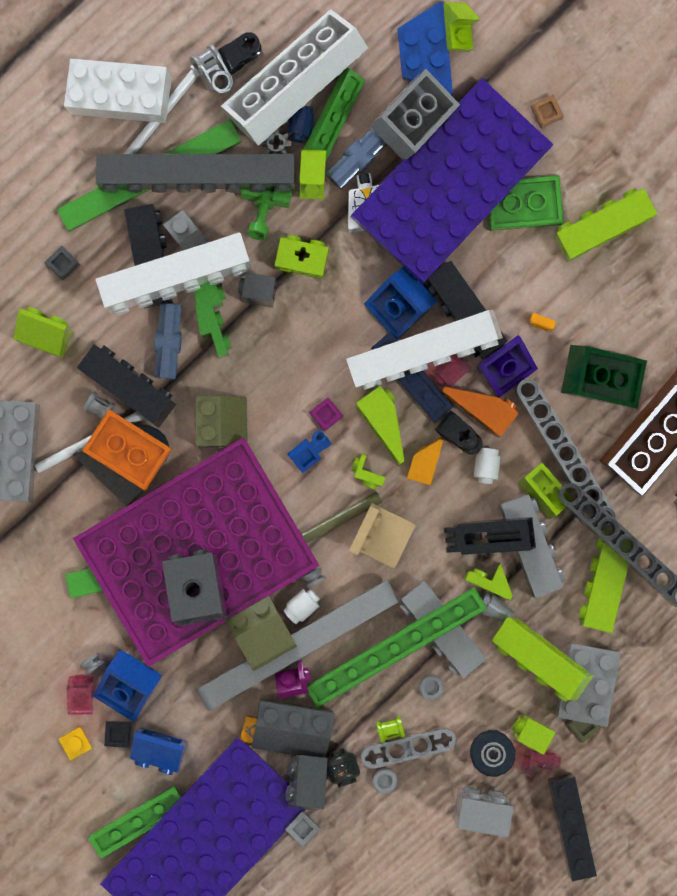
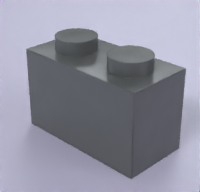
M246 272L245 279L240 278L238 293L242 296L244 303L273 308L277 288L276 277Z
M303 755L291 757L287 767L290 783L285 793L288 808L324 809L328 758Z

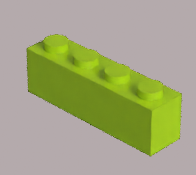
M633 188L623 194V199L617 202L612 199L601 205L602 210L593 213L592 210L581 215L579 217L580 221L572 225L571 221L558 227L559 232L555 234L554 238L567 263L653 219L658 213L646 190L643 188L637 191L636 188Z
M603 529L602 533L608 536L612 530ZM597 537L595 547L599 549L597 557H593L590 563L589 571L593 572L591 582H586L584 596H587L585 606H580L578 620H581V626L612 633L628 565ZM628 539L621 540L619 544L620 550L624 553L630 550L631 543Z
M507 617L492 640L498 646L497 650L507 657L512 656L516 659L518 667L528 672L530 670L536 675L535 679L546 687L550 685L556 690L554 694L563 701L578 700L594 677V675L517 617Z

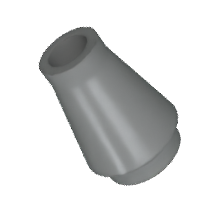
M485 591L481 595L487 610L480 614L505 622L507 617H513L514 611L508 608L494 593L489 594Z

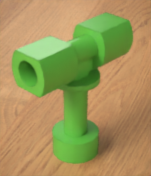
M242 188L241 199L254 201L255 206L258 207L255 222L249 224L247 233L249 237L256 240L267 238L269 227L265 224L268 210L273 209L274 206L289 208L292 190L280 193L275 192V189L274 191L265 189V192L255 193L251 192L250 188Z

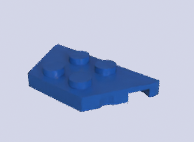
M439 2L397 29L402 79L411 82L416 76L427 69L452 96L453 90L449 51H447L444 2Z

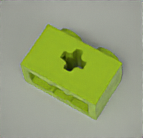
M287 235L286 238L280 237L275 270L323 279L329 247H325L324 242L311 240L310 243L301 242L300 237ZM302 251H306V256L309 258L299 261V257L296 254L299 255Z
M526 714L522 718L518 717L512 727V731H514L513 737L517 741L543 755L556 733L550 727Z

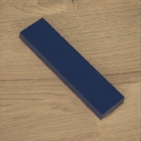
M389 332L371 349H377L397 342V340ZM410 370L404 372L405 377L398 379L434 423L453 408L452 404L424 371L411 374Z

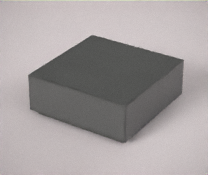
M63 246L44 262L62 281L80 265Z

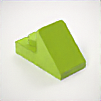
M444 2L447 51L470 52L473 50L471 25L480 21V18L467 3Z
M301 150L299 198L324 200L326 150Z
M501 563L497 564L491 580L487 579L489 574L476 568L474 572L467 571L464 580L505 599H512L513 595Z

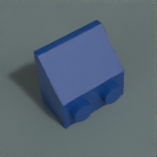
M402 267L392 274L371 295L364 305L397 340L438 301L408 270Z
M120 649L107 667L93 697L135 722L163 675Z
M140 727L134 735L130 759L135 760V765L145 768L153 765L159 767V772L172 775L173 772L178 773L188 741Z

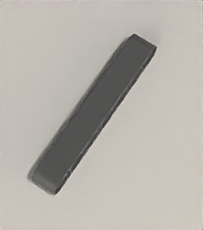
M574 483L562 485L557 491L558 501L672 606L677 607L675 598L677 593V575L582 488ZM566 488H572L575 491L576 496L572 502H568L564 498L563 494ZM585 505H590L594 509V515L590 519L585 518L582 514V509ZM604 522H609L613 528L608 536L601 532V525ZM623 539H628L631 543V548L626 553L622 552L619 547ZM645 555L649 559V566L642 570L638 566V560L641 556ZM660 573H665L668 577V582L663 587L657 583V576Z

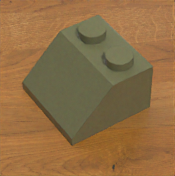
M196 396V446L198 448L228 447L243 437L247 441V397Z
M270 596L226 620L237 644L253 671L297 647Z

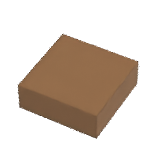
M554 95L531 105L541 129L564 118Z

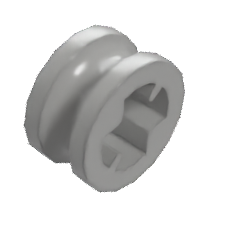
M321 567L301 577L302 580L307 582V588L326 579V576L321 574Z
M97 652L82 663L80 667L86 669L85 674L88 676L105 662L99 659Z

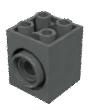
M199 550L193 552V556L184 558L183 554L172 555L168 557V561L162 562L171 620L175 625L180 627L228 618L218 559L212 552L208 553V550ZM199 587V595L191 597L192 590Z

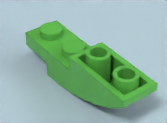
M208 282L200 285V289L195 291L197 320L202 338L212 336L219 358L229 356L227 349H231L228 335H222L220 326L224 325L220 311L215 312L214 309L223 307L222 300L226 299L222 285H210Z

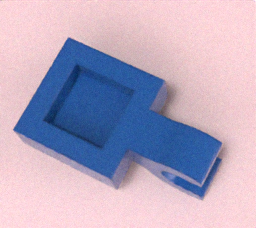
M320 429L313 434L311 442L305 439L287 455L303 474L321 459L319 453L328 448L332 443Z

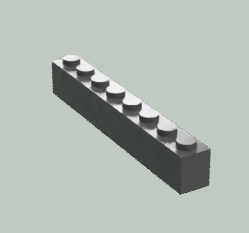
M96 154V184L99 189H103V192L116 193L117 189H127V192L140 193L142 189H152V192L164 193L167 192V189H176L180 193H189L191 189H201V192L205 193L216 192V189H226V192L237 193L242 188H250V191L255 193L265 192V189H275V192L285 193L289 192L290 189H295L294 154Z

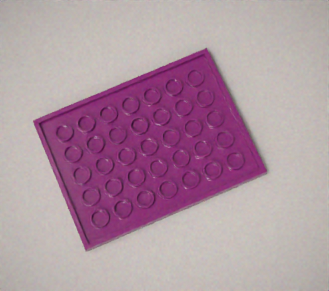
M244 437L73 538L147 667L320 566ZM208 550V553L212 552L218 559L228 618L178 627L171 620L162 562L168 561V557L172 555L183 554L184 558L193 556L195 551ZM199 587L192 590L191 597L199 595Z

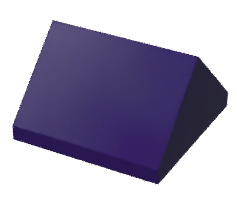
M519 335L476 367L498 397H501L538 369Z

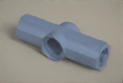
M371 129L360 141L356 140L344 152L343 157L326 173V176L341 190L358 172H363L374 161L375 155L387 143Z
M160 304L159 327L155 334V378L176 380L177 360L182 342V332H180L181 305Z

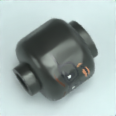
M344 749L331 752V758L327 760L329 781L332 784H337L338 788L357 782L356 778L360 775V769L355 754L351 752L345 753Z

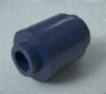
M304 106L289 118L287 133L291 137V141L305 143V140L309 139L314 121L313 108Z

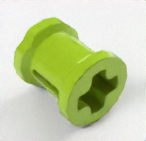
M396 716L395 720L383 723L380 721L376 722L381 743H384L387 739L399 736L405 738L400 716Z

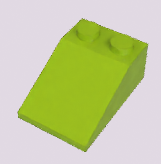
M379 386L358 401L356 408L398 466L404 463V455L396 407L394 405L396 399L388 388L383 390Z

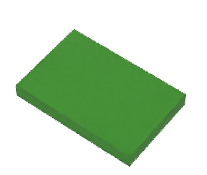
M559 175L522 178L488 214L490 231L563 225Z

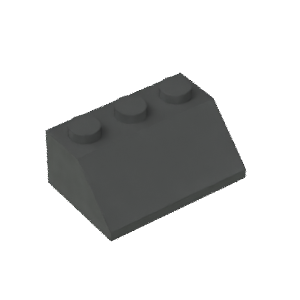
M260 698L251 748L296 756L325 758L331 738L335 713L332 710Z

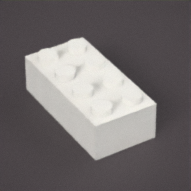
M70 58L64 107L71 115L166 123L172 75L167 67Z

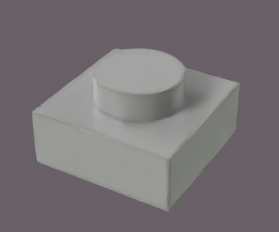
M302 811L285 830L304 847L320 830V826Z

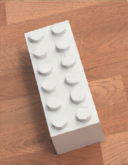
M330 9L221 107L234 125L259 146L300 108L304 107L318 92L322 91L336 76L340 75L353 61L358 59L368 49V46L353 25Z
M236 233L96 278V283L104 308L110 314L115 313V316L129 312V308L136 305L139 308L147 307L153 304L152 300L161 297L162 300H169L176 297L177 292L186 290V293L199 290L200 285L208 282L210 285H215L223 282L224 277L233 275L234 278L246 275L247 270L252 268L241 233Z
M487 310L347 358L346 360L355 387L363 386V389L366 390L381 385V379L386 378L387 382L405 377V371L410 370V373L413 374L428 369V363L433 362L434 366L452 361L450 357L457 354L458 358L473 354L475 353V347L481 346L482 350L499 345L497 340L502 339L503 336L494 310Z

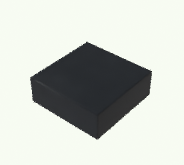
M106 721L104 746L129 748L131 722Z

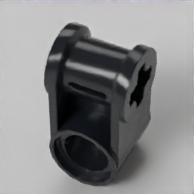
M246 32L232 42L218 49V52L229 74L233 75L257 58L262 51V46L254 33ZM247 42L253 44L254 48L252 50L246 47Z
M449 411L435 428L439 435L448 442L453 443L466 454H476L482 448V438L471 426L452 411Z

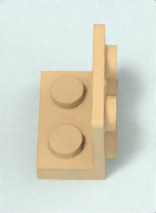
M371 503L349 551L357 555L361 552L395 568L415 528V523Z

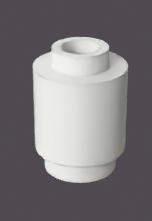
M481 448L479 454H476L473 477L478 478V483L493 484V480H498L501 458L498 456L499 450Z
M303 588L286 603L287 607L283 611L292 622L298 624L300 621L306 620L320 607L318 603L320 598L311 588L308 591Z

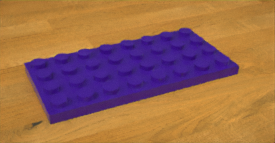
M483 78L462 98L457 109L419 150L408 159H404L350 216L421 284L439 268L554 145Z
M237 736L188 788L181 798L173 804L163 817L101 881L100 885L112 896H226L286 832L285 829L306 809L288 808L285 793L289 783Z

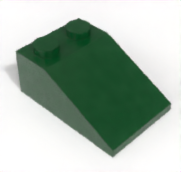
M570 345L561 393L638 409L647 360L589 346Z

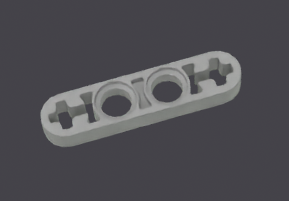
M440 728L406 736L405 738L385 741L384 743H376L366 746L362 750L361 760L368 768H378L451 750L455 746L456 737L450 729ZM442 733H445L448 737L451 736L452 740L448 741L447 746H444L442 743H436L437 749L431 750L432 743L428 736L433 735L434 740L440 739ZM418 738L425 739L428 743L427 749L423 752H417L413 748L414 741ZM394 744H399L403 747V755L399 758H394L389 753L390 747ZM385 746L387 761H383V756L377 757L375 763L365 759V756L369 755L368 751L373 750L375 754L382 753L380 747Z

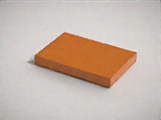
M108 409L82 451L146 491L172 449Z

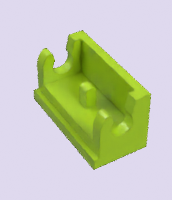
M543 463L536 466L517 482L529 494L530 498H535L538 507L549 520L565 509L557 498V491L562 485ZM565 490L563 494L565 500L572 502L574 499Z

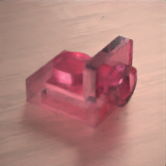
M457 354L450 356L452 361L440 364L433 369L435 373L433 378L442 388L445 385L451 388L471 369L461 357L458 358Z
M78 674L69 677L66 687L68 715H93V676Z
M530 748L529 754H524L522 769H526L525 774L532 777L535 762L538 763L540 768L552 770L553 766L560 767L562 757L551 752H545L543 755Z

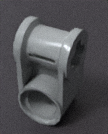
M212 44L207 46V50L198 56L193 55L190 57L193 67L209 91L225 93L231 89L233 85L232 77L224 65L220 53ZM218 75L223 80L220 88L215 86V78Z

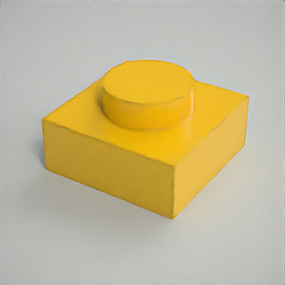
M82 726L59 738L70 761L93 748Z

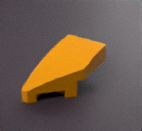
M439 437L436 441L418 448L417 452L413 455L407 479L431 485L444 441L443 437Z

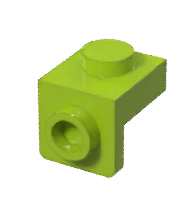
M362 454L361 458H355L351 471L355 472L354 478L363 481L362 486L376 490L377 486H383L386 477L363 470L367 455Z

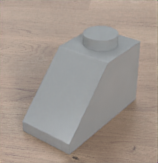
M184 210L163 224L182 251L208 243Z

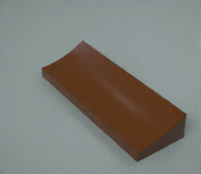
M677 370L600 459L601 463L620 477L639 495H643L677 455Z

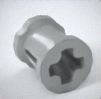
M93 392L86 401L83 410L85 412H92L102 420L108 409L113 411L116 404H109L99 398L98 393Z

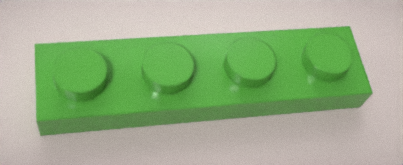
M346 68L340 74L304 149L326 150V159L365 82V79L352 69Z
M173 785L90 834L88 839L99 857L102 859L149 831L173 804L181 798V794L176 786Z

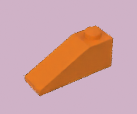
M444 387L441 391L443 395L498 438L501 437L519 414L515 410L517 406L507 398L502 400L498 397Z

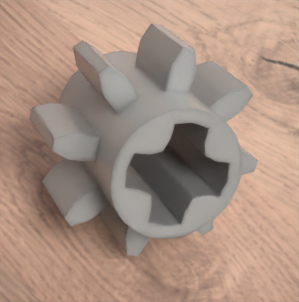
M277 129L275 133L271 134L267 141L261 143V146L268 147L264 154H287L286 148H292L291 143H285L289 137L288 133L282 136L279 134V129ZM275 140H279L280 145L275 150L273 144Z

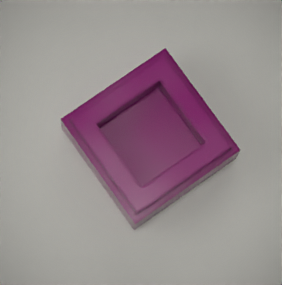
M329 397L309 412L324 432L344 417Z

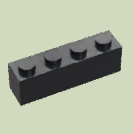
M154 204L124 209L134 266L165 257L163 249L167 248L165 234H160L159 225L163 224L161 211L156 210ZM161 297L152 300L153 304L144 307V309L160 306V304H171L173 299L162 300Z
M452 261L440 267L426 280L428 283L425 285L426 289L433 297H438L442 303L439 305L441 311L447 318L451 316L454 322L486 311ZM502 333L503 338L497 340L499 345L484 350L481 349V346L475 347V353L472 355L475 358L479 356L483 360L506 344L508 340Z
M94 344L77 368L159 428L176 406L170 400L173 395L162 387L159 390L151 386L154 381L143 373L140 376L133 373L132 371L135 367L124 359L118 362L113 358L116 353L105 345L99 348Z
M571 773L548 778L569 878L573 882L596 877L597 874L575 776Z

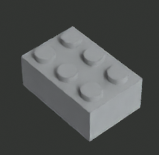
M425 69L405 87L370 124V127L402 160L408 159L419 150L460 104Z
M568 642L566 655L594 675V677L578 700H568L566 702L558 697L555 716L607 727L621 653Z
M464 786V789H458L453 819L458 829L509 838L513 805L504 795V792L489 790V794L479 791L477 787Z

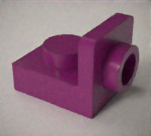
M302 660L297 661V669L275 673L279 699L308 693L307 683L311 682L309 668L303 667Z

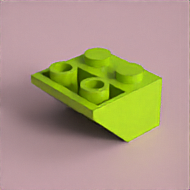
M28 307L27 311L20 308L13 339L63 358L73 334V330L68 327L69 323L51 315L50 319L45 318L46 315L42 311L32 307Z

